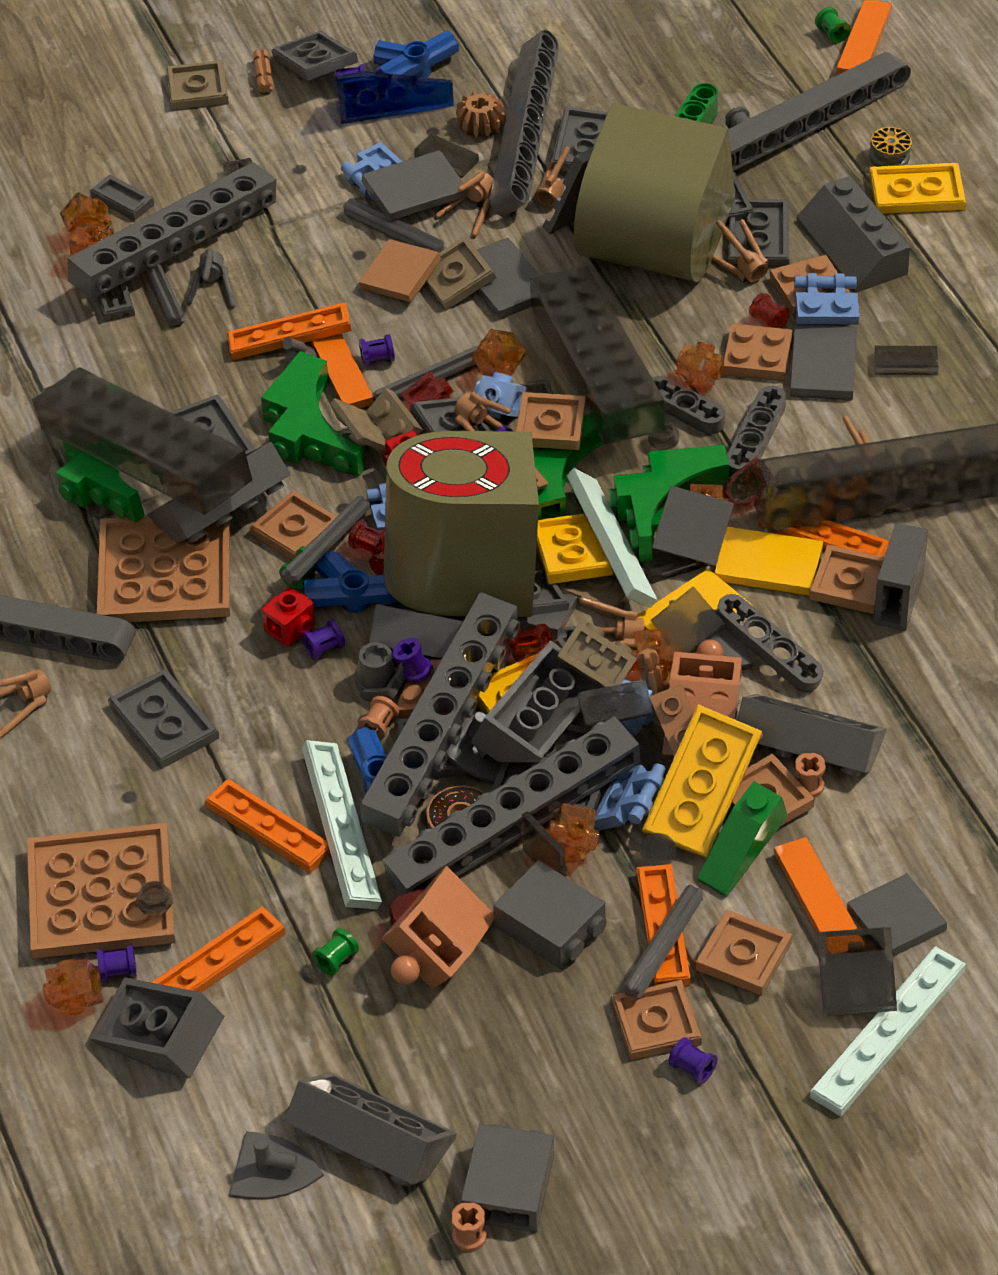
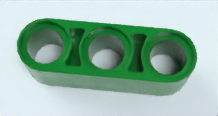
M710 83L695 85L675 114V117L712 124L718 114L717 88Z

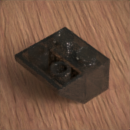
M891 927L818 932L824 1016L897 1011Z

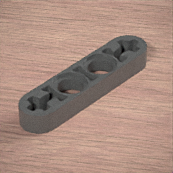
M766 386L758 392L727 453L730 478L744 480L751 477L785 411L786 394L782 388ZM771 400H773L770 405V408H767V403H770ZM756 419H765L768 420L769 423L766 425H757L753 421ZM746 440H755L759 444L755 446H746L743 444V442ZM742 456L745 458V462H742L741 465H739Z
M727 594L719 600L715 616L725 629L798 690L811 692L818 688L824 670L814 657L739 595ZM735 608L737 610V613L732 612L728 614L726 612V609L732 610ZM752 626L760 627L765 632V636L755 638L749 634L748 628ZM784 648L788 650L791 657L784 660L779 659L774 655L773 649ZM811 672L813 674L812 677L807 676L804 678L801 676L802 673Z

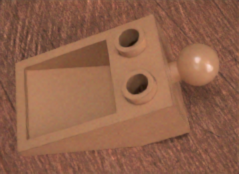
M712 639L701 642L697 647L696 653L674 651L669 688L682 684L693 712H695L699 704L736 720L742 680V658L723 656L722 646ZM664 734L662 758L674 759Z
M447 866L440 871L381 938L399 956L391 965L392 978L399 984L409 985L416 981L419 976L431 989L439 986L451 978L471 955L494 921L493 912Z

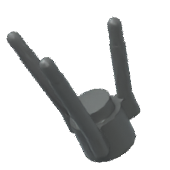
M208 249L201 254L199 267L195 270V278L186 301L187 304H192L201 279L212 282L221 277L231 308H235L234 295L228 277L229 269L223 266L224 258L220 252Z

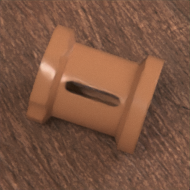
M375 696L370 702L368 714L359 720L357 727L358 729L367 727L370 730H375L381 741L386 736V728L390 721L395 720L398 716L399 708L391 699L384 696Z
M803 753L795 760V771L798 774L795 778L815 798L824 791L825 782L822 775L825 773V760L816 753Z
M474 1202L461 1203L452 1211L453 1243L458 1249L466 1252L482 1248L487 1238L484 1227L485 1212L480 1205Z

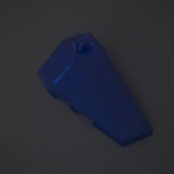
M369 71L337 75L333 80L335 105L341 124L454 106L452 80Z

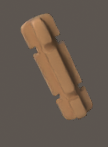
M265 49L261 51L255 50L253 60L258 91L262 94L265 92L270 93L273 90V81L268 51Z
M645 648L643 651L638 652L637 659L639 667H643L640 668L643 686L651 690L652 695L664 691L665 688L660 666L657 665L659 664L657 651Z

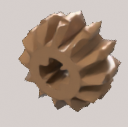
M485 91L481 94L472 92L471 96H462V101L457 103L456 108L458 127L464 130L465 135L474 134L476 138L480 135L489 137L490 133H498L499 128L503 126L505 121L502 100L497 99L495 94L486 95Z

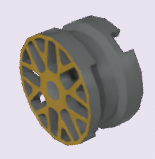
M884 127L876 130L872 134L870 142V162L876 167L901 166L908 163L912 146L910 135L904 130L895 127ZM890 131L894 132V136L889 135Z

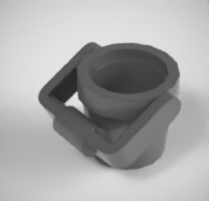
M373 642L364 645L358 654L355 684L356 688L360 691V697L366 701H372L375 696H384L389 699L394 698L406 680L403 674L405 669L402 664L394 659L391 649L383 643Z

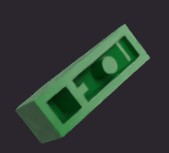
M753 781L733 807L697 876L698 881L727 898L788 817L783 798Z

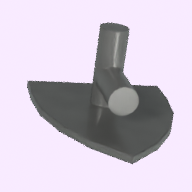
M477 712L472 719L465 720L462 723L463 729L460 739L456 745H450L447 750V758L460 769L474 777L494 784L502 762L496 761L471 743L472 738L486 716L483 712Z
M246 1131L230 1196L246 1199H272L287 1196L307 1188L323 1177L324 1174L314 1159L299 1146L281 1137Z

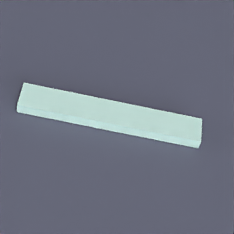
M573 468L567 475V479L626 597L647 608H651L658 599L612 509H610V505L598 481Z
M306 740L302 746V751L345 907L378 910L382 899L337 743Z
M935 946L812 1088L810 1098L841 1117L965 972L966 964Z

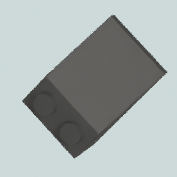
M124 977L89 1039L96 1044L161 1072L191 1078L225 1016L201 992Z

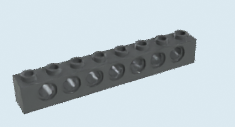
M252 162L68 257V281L92 300L155 267L157 264L178 255L186 249L276 203L277 179Z
M479 593L361 802V821L398 837L402 834L405 826L410 827L413 824L418 811L416 806L421 798L426 799L428 797L435 772H441L445 766L448 757L447 750L451 744L456 745L459 741L463 729L461 725L465 718L470 719L477 706L476 698L480 691L485 692L491 681L493 667L495 665L500 666L508 640H514L520 628V621H517V606L487 594ZM446 712V713H449V714H447V715H440L439 713ZM425 739H433L434 741L426 742V741H423V740H425ZM409 766H419V768H416V769H411V768H408V767H409ZM394 793H404V795H402V796H395V795H392V794H394Z
M615 716L606 722L597 723L588 733L577 740L572 739L568 741L559 751L549 757H543L540 762H535L533 767L520 775L511 776L504 785L491 793L482 794L475 803L462 811L457 810L453 812L441 824L422 831L415 840L407 845L393 849L383 859L387 879L410 907L444 867L447 866L457 877L639 764V743ZM601 753L602 755L593 756L592 754ZM565 771H574L570 774L563 773ZM540 788L546 789V790L541 791V792L534 791V790L540 789ZM510 806H515V807H517V808L512 809V810L505 809V808L510 807ZM481 824H487V825H488V826L483 827V828L476 827V826L481 825ZM451 842H458V843H459V844L454 845V846H449V845H447V844H449V843H451ZM423 860L430 861L426 864H418V862Z

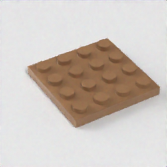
M148 516L143 517L137 523L127 518L100 519L97 614L120 618L128 622L229 617L230 520L218 527L214 523L205 527L204 529L207 534L192 543L188 539L176 543L164 530H161L154 524L153 520Z
M167 823L27 838L30 948L32 959L97 952V950L101 949L103 951L124 949L128 945L142 947L176 943Z

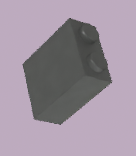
M895 523L877 579L875 625L907 631L924 576L928 529Z
M539 860L493 904L494 927L559 969H562L570 960H575L581 954L584 945L592 937H598L603 932L607 923L605 902Z
M479 1124L461 1203L474 1202L480 1205L485 1212V1225L537 1233L554 1160V1135L545 1134L538 1130L524 1131L511 1129L500 1124Z

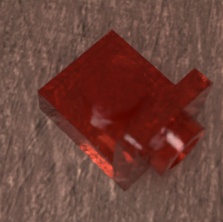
M429 371L404 390L401 395L411 408V404L414 402L452 398L450 395L455 391L444 377L438 380Z

